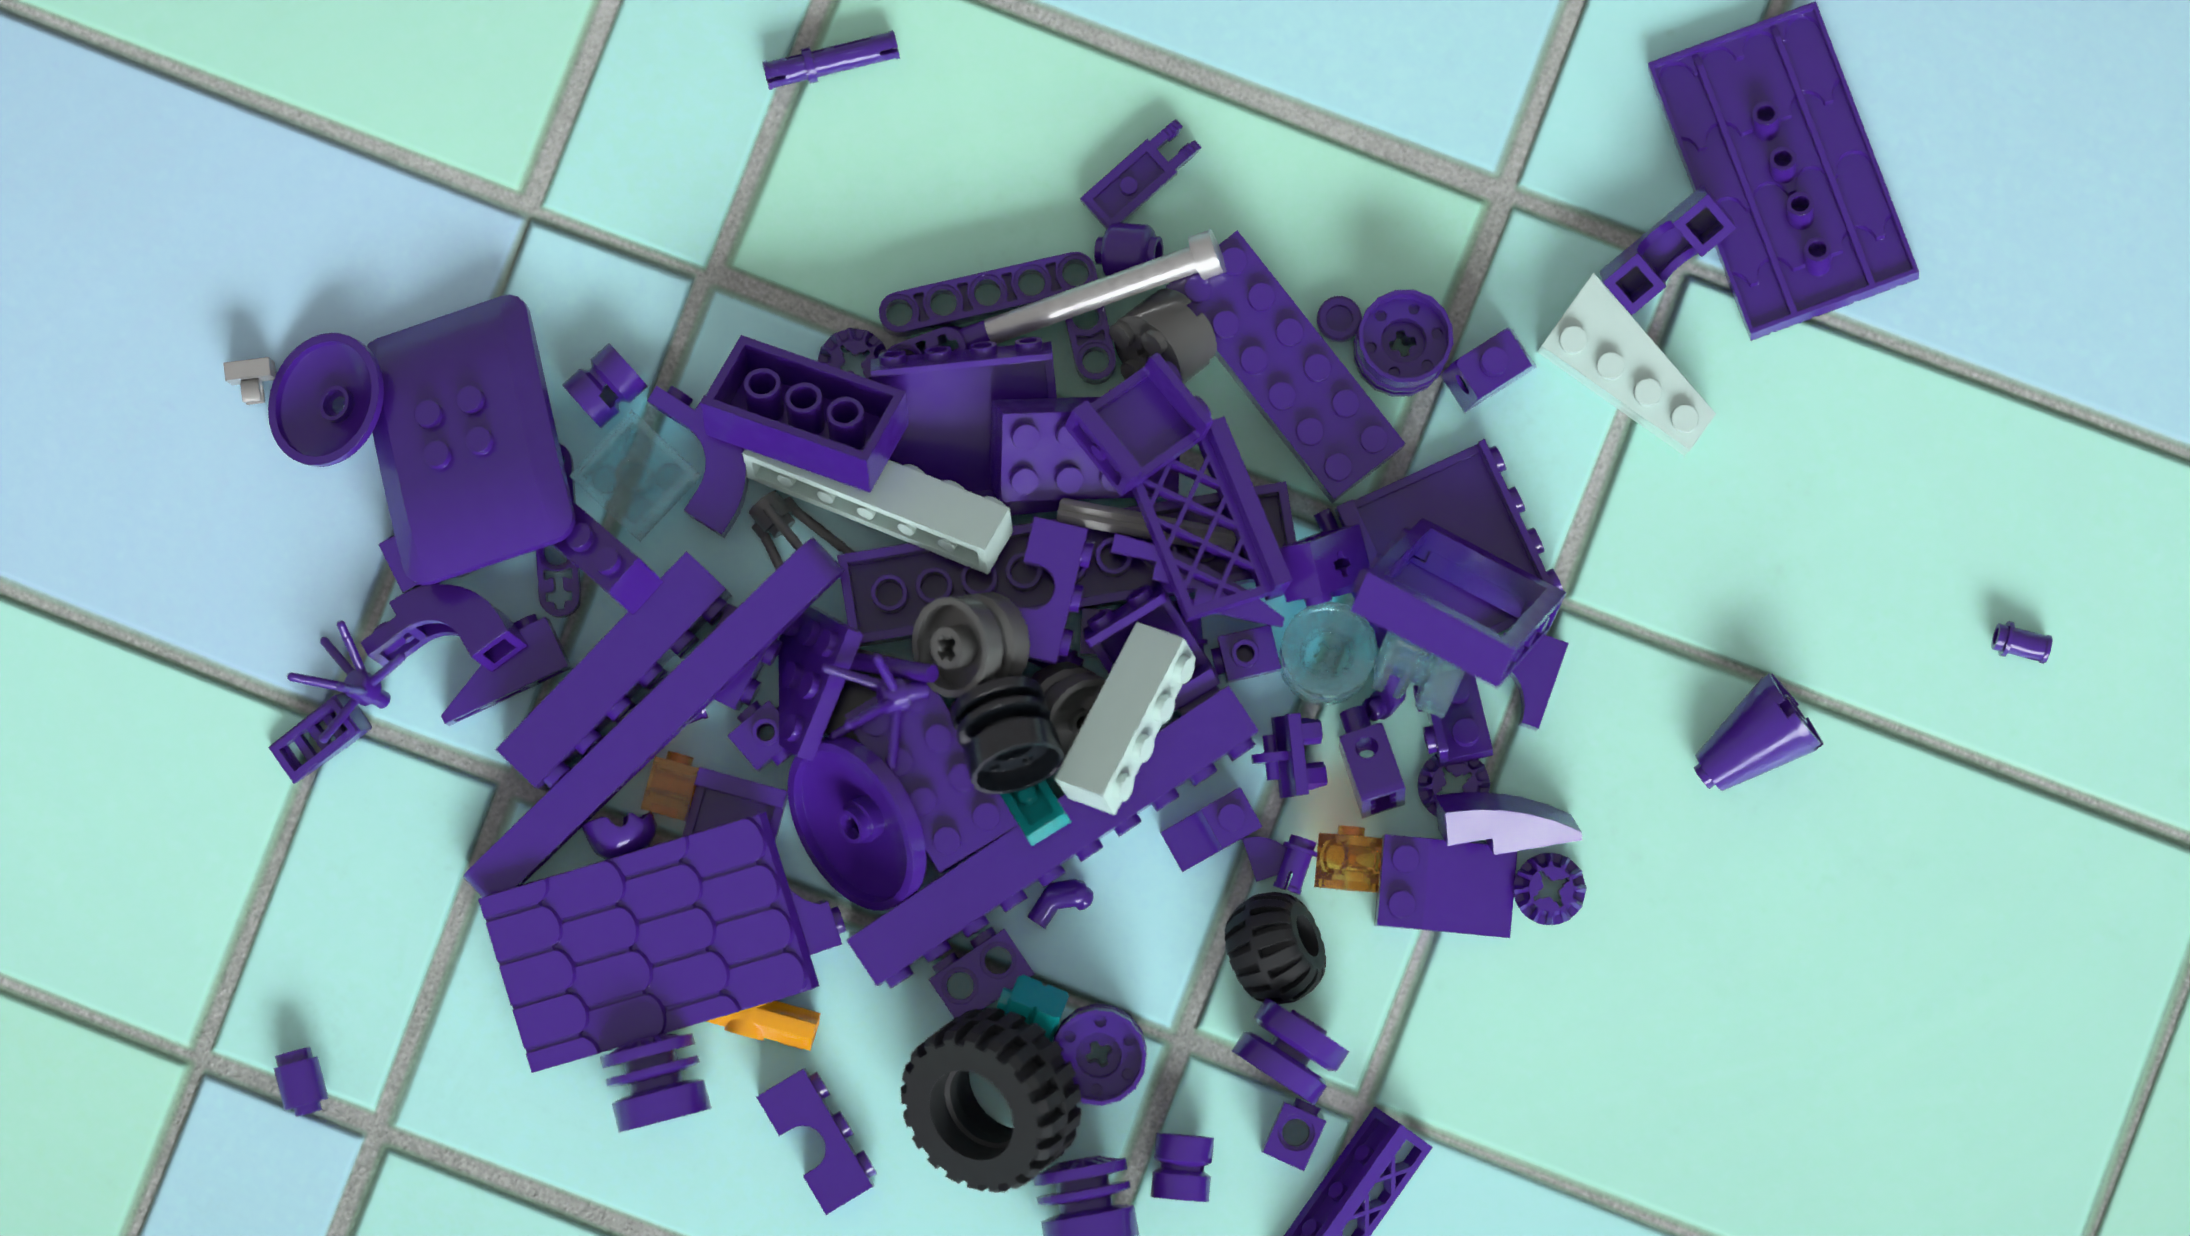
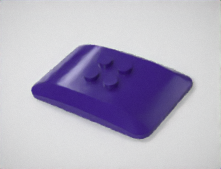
M514 295L499 296L379 337L367 345L375 355L383 375V405L378 422L372 433L391 522L403 569L407 577L419 585H432L558 543L568 537L575 525V512L531 313L523 300Z

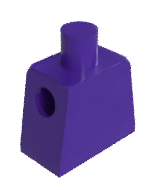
M1508 327L1458 358L1440 376L1465 413L1537 368L1514 330ZM1461 378H1462V379L1464 380V382L1466 383L1468 389H1467V388L1465 387V385L1463 384Z
M1364 705L1342 711L1339 716L1346 734L1339 737V749L1362 819L1405 805V785L1383 724L1371 725ZM1369 750L1374 752L1375 755L1364 758L1359 753Z

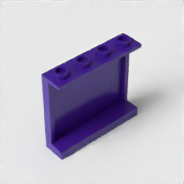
M1040 337L1020 338L1015 341V345L997 346L996 342L982 341L971 344L969 346L970 349L951 351L949 346H933L926 348L924 354L906 355V352L902 350H891L880 353L879 358L870 359L872 380L905 391L907 397L909 425L889 460L901 465H914L926 475L941 481H954L965 490L982 497L992 496L997 498L990 489L992 400L1057 398L1051 341L1042 342ZM1060 500L1003 503L1010 508L1011 516L1058 511Z
M1485 439L1470 448L1365 496L1336 506L1334 510L1342 527L1360 524L1370 564L1377 554L1383 555L1391 540L1397 541L1405 527L1411 530L1424 518L1563 591L1554 569L1546 571L1539 557V554L1545 552L1535 528L1527 530L1520 516V513L1526 510L1515 486L1508 489L1501 472L1507 469L1496 445L1489 448ZM1410 563L1395 578L1396 581L1496 633H1501L1511 628L1518 620V618L1413 563ZM1391 632L1410 674L1442 660Z

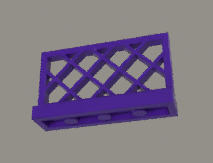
M1225 417L1214 419L1206 437L1197 443L1204 459L1199 471L1174 459L1165 466L1158 484L1146 479L1132 489L1186 622L1261 598H1265L1268 601L1283 596L1293 581ZM1206 467L1209 471L1210 476L1204 474ZM1170 469L1195 480L1187 498L1162 487ZM1199 483L1217 491L1221 501L1216 512L1192 501ZM1147 491L1153 493L1151 499H1149ZM1157 496L1182 507L1174 525L1156 516L1153 505ZM1223 508L1226 512L1227 517L1221 515ZM1187 510L1211 521L1204 539L1179 528ZM1216 524L1234 532L1238 542L1233 553L1209 542ZM1163 531L1170 534L1168 540H1166ZM1174 537L1199 548L1191 566L1173 557L1170 546ZM1240 549L1243 553L1244 558L1238 556ZM1204 551L1228 562L1221 580L1196 569ZM1233 565L1250 572L1256 587L1242 591L1227 584L1226 580ZM1180 572L1187 575L1185 581H1183ZM1192 578L1216 589L1210 602L1193 606L1187 591ZM1221 592H1223V593L1229 595V596H1226V597H1223V598L1218 599L1219 596H1220V594H1221Z

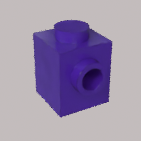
M1270 625L1218 636V647L1211 649L1217 675L1225 674L1227 683L1281 670Z

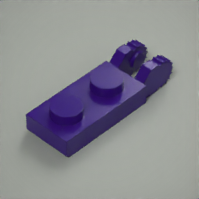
M1177 119L1173 120L1150 141L1146 139L1080 198V201L1105 229L1113 223H1123L1172 180L1177 175V170L1192 159L1202 148L1194 140L1183 146L1178 154L1169 162L1158 151L1180 133L1183 126Z

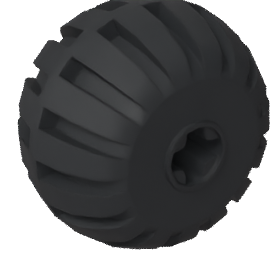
M1279 892L1257 894L1240 904L1230 915L1225 928L1227 955L1236 978L1251 997L1260 1002H1263L1267 997L1277 1004L1296 1002L1315 989L1325 973V947L1312 914L1300 900L1290 894Z

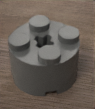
M1159 289L1110 327L1109 334L1122 362L1120 371L1125 380L1142 369L1149 357L1157 352L1165 361H1170L1176 366L1182 376V382L1185 384L1210 363V359L1215 356L1217 342L1213 328L1203 312L1196 316L1187 307L1192 301L1184 294L1173 289Z

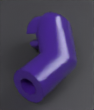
M1397 656L1385 657L1377 661L1381 684L1370 697L1362 702L1370 721L1387 719L1405 700L1406 688L1400 658Z

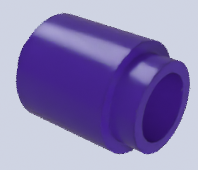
M311 1047L275 1056L278 1067L274 1068V1073L284 1111L294 1109L295 1116L298 1117L322 1110L320 1101L329 1099L319 1059L318 1057H313Z

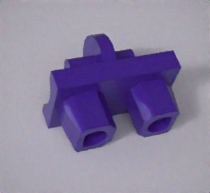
M1301 713L1272 717L1273 734L1262 736L1264 753L1251 755L1252 764L1265 763L1267 781L1278 780L1280 798L1308 795L1309 790L1327 785V771L1324 762L1306 763L1304 746L1321 744L1323 738L1321 721L1318 719L1301 718Z

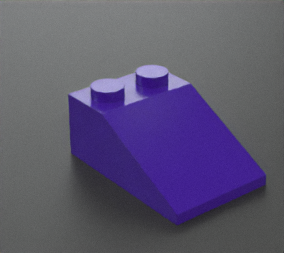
M1384 834L1381 842L1374 926L1510 938L1514 899L1513 885L1516 875L1518 851L1493 855L1488 844L1463 843L1448 846L1445 840Z

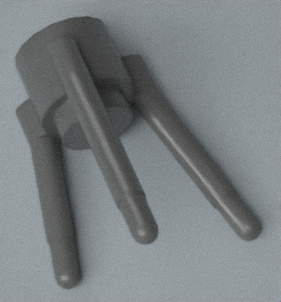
M776 490L761 498L748 512L756 522L751 528L761 539L776 570L783 564V561L770 533L774 538L783 535L795 550L803 545L791 530L795 523L792 515L843 554L855 552L846 543L799 508L791 496L783 499Z

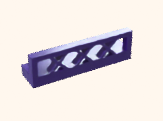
M1374 1106L1284 1236H1343V1229L1347 1223L1356 1218L1357 1228L1351 1236H1371L1433 1147ZM1408 1140L1414 1147L1404 1161L1395 1164V1155L1404 1142ZM1384 1181V1189L1377 1199L1369 1201V1192L1375 1183Z

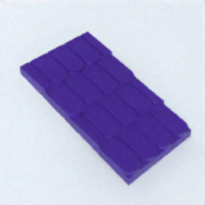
M1816 1L1648 63V71L1653 81V87L1694 192L1704 184L1733 218L1737 227L1718 243L1715 249L1751 341L1766 336L1771 332H1777L1812 319L1814 316L1823 315L1850 305L1855 301H1861L1896 288L1898 285L1901 286L1919 279L1918 267Z
M766 812L478 899L483 917L486 919V927L494 953L500 965L499 969L510 1005L513 1007L512 1011L522 1044L527 1052L526 1057L531 1073L615 1049L628 1042L668 1033L790 997L819 986Z

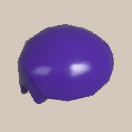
M630 812L628 816H624L621 827L612 823L608 817H600L582 824V829L595 854L606 860L648 847L656 835L657 822L652 812H648L640 817Z

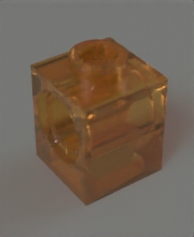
M672 751L667 752L666 759L655 756L640 809L686 822L699 768L692 766L694 758Z
M1338 825L1337 834L1319 833L1314 887L1378 893L1383 838L1364 836L1365 828Z

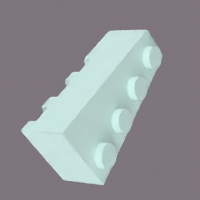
M1595 273L1591 275L1538 350V353L1684 456L1692 449L1716 415Z

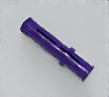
M891 30L887 33L811 51L810 47L802 48L801 54L768 62L763 61L762 64L768 88L773 90L776 87L808 80L809 84L818 82L817 77L891 59H900V54L897 49L898 45L894 31Z

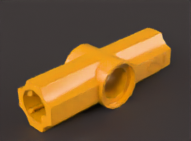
M772 1001L706 1022L724 1026L725 1031L761 1041L767 1038L784 1045L811 1051L821 1013L779 1001Z

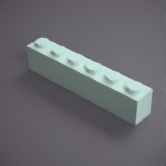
M747 449L743 452L747 478L986 574H989L1013 533L1010 508L1003 502L992 496L982 497L969 492L954 481H941L926 475L921 469L911 464L901 465L888 460L870 493Z

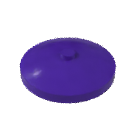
M830 736L823 737L813 762L795 756L788 776L790 812L800 841L820 874L842 896L858 906L870 910H889L913 896L920 888L925 875L926 846L914 805L893 771L869 748L843 736L835 740L831 739Z

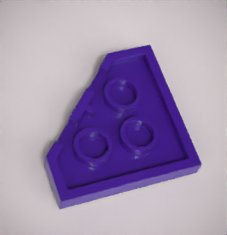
M811 605L778 639L783 642L778 654L779 746L795 756L813 762L846 680L823 672L821 667L823 664H830L850 670L864 635L814 605Z

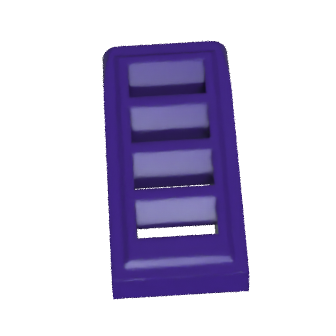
M345 693L332 696L268 747L293 784L304 779L372 729V725L357 705L343 722L348 730L342 724L334 732L333 735L336 739L333 742L330 739L326 743L319 741V736L324 732L319 723L324 721L327 726L336 717L335 712L338 714L351 699ZM309 732L320 747L321 751L319 753H316L306 739L305 733ZM293 742H295L307 759V762L303 765L289 747Z

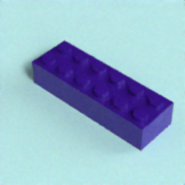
M1237 230L1219 244L1225 262V273L1203 280L1198 272L1170 282L1166 285V288L1176 290L1188 297L1192 302L1187 307L1196 316L1203 312L1209 320L1216 337L1217 351L1215 356L1333 504L1401 451L1406 443Z
M687 551L660 578L663 583L636 613L631 615L627 612L495 749L535 788L544 791L547 787H554L572 769L569 764L579 754L585 756L604 738L600 732L611 721L618 724L636 707L632 699L643 688L650 692L662 681L668 673L663 667L676 654L682 659L698 643L700 639L695 635L706 622L714 626L720 620L728 605L726 601L732 595Z

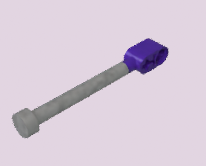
M1209 229L1188 237L1189 247L963 328L959 326L938 328L894 344L887 351H903L908 349L914 354H924L926 348L944 345L947 343V339L958 342L959 348L953 351L970 349L969 346L971 344L982 341H992L999 344L1198 272L1203 280L1226 272L1225 262L1217 239L1212 230Z

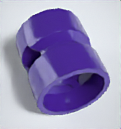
M610 343L590 359L592 368L589 370L579 369L562 384L600 428H603L619 413L618 404L621 401L631 403L648 387Z
M1156 1133L1154 1159L1161 1163V1167L1152 1173L1150 1197L1209 1202L1211 1176L1204 1172V1166L1212 1163L1214 1138Z

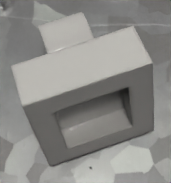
M264 357L223 363L225 381L232 386L241 384L243 403L246 402V405L265 403L262 382L272 381L276 376L275 362L272 359Z

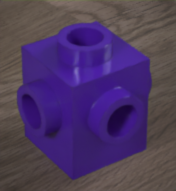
M769 700L764 705L755 701L737 716L741 724L727 735L758 772L772 761L779 766L793 755L779 746V706L776 708ZM766 726H773L775 730L773 738L763 741L760 737L761 730Z

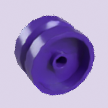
M1266 997L1254 1015V1019L1257 1025L1274 1035V1038L1269 1043L1253 1032H1243L1231 1051L1306 1101L1315 1105L1327 1085L1321 1076L1306 1067L1307 1064L1312 1060L1328 1071H1337L1349 1051L1327 1037V1031L1293 1009L1289 1012Z

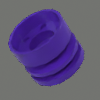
M1394 290L1378 297L1366 309L1353 342L1354 363L1361 378L1374 390L1392 397L1412 396L1428 389L1440 376L1453 346V326L1446 310L1433 297L1416 290ZM1396 339H1401L1402 344L1405 346L1411 345L1405 357H1401L1399 350H1391Z
M1094 1003L1079 1007L1062 1020L1054 1035L1053 1041L1056 1040L1064 1050L1061 1052L1062 1057L1066 1063L1071 1061L1076 1072L1073 1082L1074 1085H1079L1081 1103L1104 1106L1121 1101L1136 1089L1145 1072L1147 1046L1142 1029L1129 1013L1115 1005ZM1098 1041L1100 1046L1109 1045L1111 1047L1107 1052L1106 1062L1100 1063L1098 1058L1089 1059L1087 1057L1091 1052L1092 1042Z
M663 1033L625 1043L610 1054L600 1057L602 1068L623 1063L625 1071L623 1075L605 1079L607 1086H629L630 1095L612 1103L619 1133L712 1109L705 1080H683L681 1071L700 1062L698 1055L678 1060L676 1049L695 1044L693 1033L686 1035Z
M1098 1155L1056 1163L1033 1178L1034 1186L1055 1184L1056 1193L1038 1196V1204L1059 1205L1060 1214L1041 1222L1043 1236H1138L1139 1230L1134 1205L1113 1204L1112 1195L1131 1188L1130 1180L1109 1183L1108 1178L1110 1173L1127 1170L1126 1158H1109Z

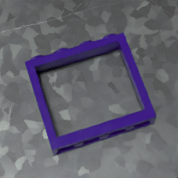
M1422 518L1411 530L1405 527L1396 542L1390 541L1382 556L1377 554L1369 568H1363L1354 582L1353 592L1357 596L1350 611L1498 688L1550 630L1566 592ZM1410 563H1413L1518 618V620L1504 636H1501L1396 581L1395 578Z

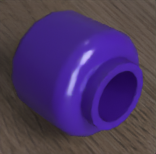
M1113 223L1106 229L1104 237L1096 239L1094 259L1096 264H1102L1103 272L1108 276L1163 256V241L1160 236H1156L1150 225Z

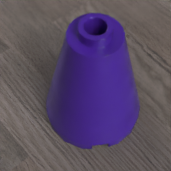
M1769 673L1762 677L1695 754L1699 764L1693 768L1708 789L1716 785L1721 791H1724L1815 752L1824 745L1821 736L1810 719L1804 717L1797 707L1799 704L1775 675Z

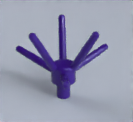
M342 620L337 622V628L355 669L327 637H322L320 643L347 674L344 682L293 672L287 675L289 681L344 692L351 698L319 736L321 743H326L358 704L363 706L373 704L379 709L385 708L390 703L391 696L388 692L381 689V681L406 659L404 653H399L374 675L367 672L352 636Z
M875 654L873 661L883 680L830 664H823L821 667L823 672L876 691L878 699L877 704L848 719L843 726L834 730L830 734L831 739L835 740L844 736L883 712L885 714L891 713L887 766L891 770L895 769L901 710L909 709L910 701L929 697L927 682L915 681L905 684L902 678L894 679L880 654Z

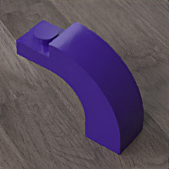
M671 385L666 392L656 386L647 402L653 408L691 431L701 442L705 453L703 479L685 507L684 512L725 538L737 520L747 494L749 478H747L746 464L743 458L745 449L705 434L701 406L705 395L694 410L689 407L693 399Z
M450 584L422 586L396 597L389 602L396 616L390 621L377 626L371 635L360 642L366 654L381 666H384L397 654L404 653L407 658L435 638L448 635L459 636L470 656L491 672L528 646L515 624L499 609L479 594L464 587Z

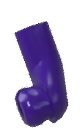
M1077 879L1050 883L1027 917L1046 929L1058 909L1076 907L1078 910L1087 909L1093 902V891L1087 887L1085 882Z

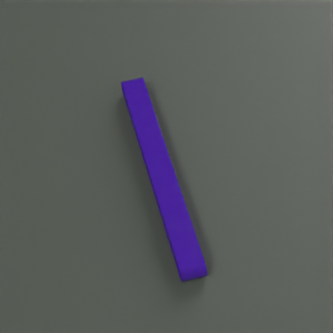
M814 537L805 542L463 875L464 879L481 897L523 885L582 828V824L588 822L833 585L845 570Z

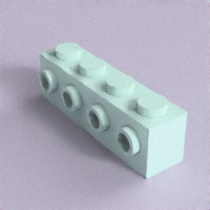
M1136 622L1055 777L1067 798L1113 815L1116 814L1120 804L1129 798L1134 786V777L1142 762H1146L1150 758L1154 748V739L1162 723H1166L1170 719L1179 690L1193 675L1196 657L1184 638Z

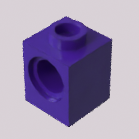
M1297 1097L1293 1105L1283 1102L1261 1152L1304 1171L1326 1124L1325 1120L1318 1117L1321 1108ZM1292 1119L1303 1120L1308 1127V1137L1300 1145H1290L1283 1138V1127Z

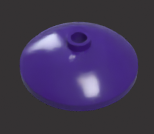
M324 333L304 341L287 356L272 383L268 402V418L270 429L277 445L288 457L308 466L327 467L348 459L364 445L378 422L384 398L383 375L375 355L364 343L353 337L341 333Z

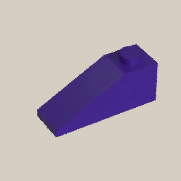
M532 614L514 622L528 646L492 672L481 665L441 715L444 724L448 726L456 724L572 669L550 619L543 617L538 620L536 614Z

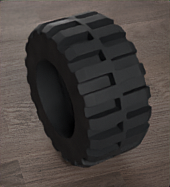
M999 1008L967 1011L961 1016L955 1017L917 1046L911 1054L910 1062L905 1065L902 1075V1081L905 1084L901 1086V1104H906L907 1107L903 1112L906 1126L912 1127L915 1134L912 1140L917 1148H923L930 1156L927 1161L935 1169L943 1168L947 1172L946 1177L960 1184L962 1181H966L968 1188L984 1191L988 1188L989 1191L994 1193L1006 1192L1010 1188L1017 1189L1027 1184L1063 1155L1064 1150L1071 1146L1076 1137V1128L1080 1125L1082 1114L1081 1108L1076 1106L1081 1102L1079 1085H1074L1073 1082L1076 1072L1071 1061L1066 1063L1062 1057L1061 1052L1064 1050L1056 1040L1051 1042L1044 1035L1046 1030L1037 1023L1029 1025L1025 1022L1026 1017L1014 1012L1004 1015V1010ZM969 1072L984 1077L1001 1092L1011 1111L1013 1128L1000 1124L983 1110L972 1091Z

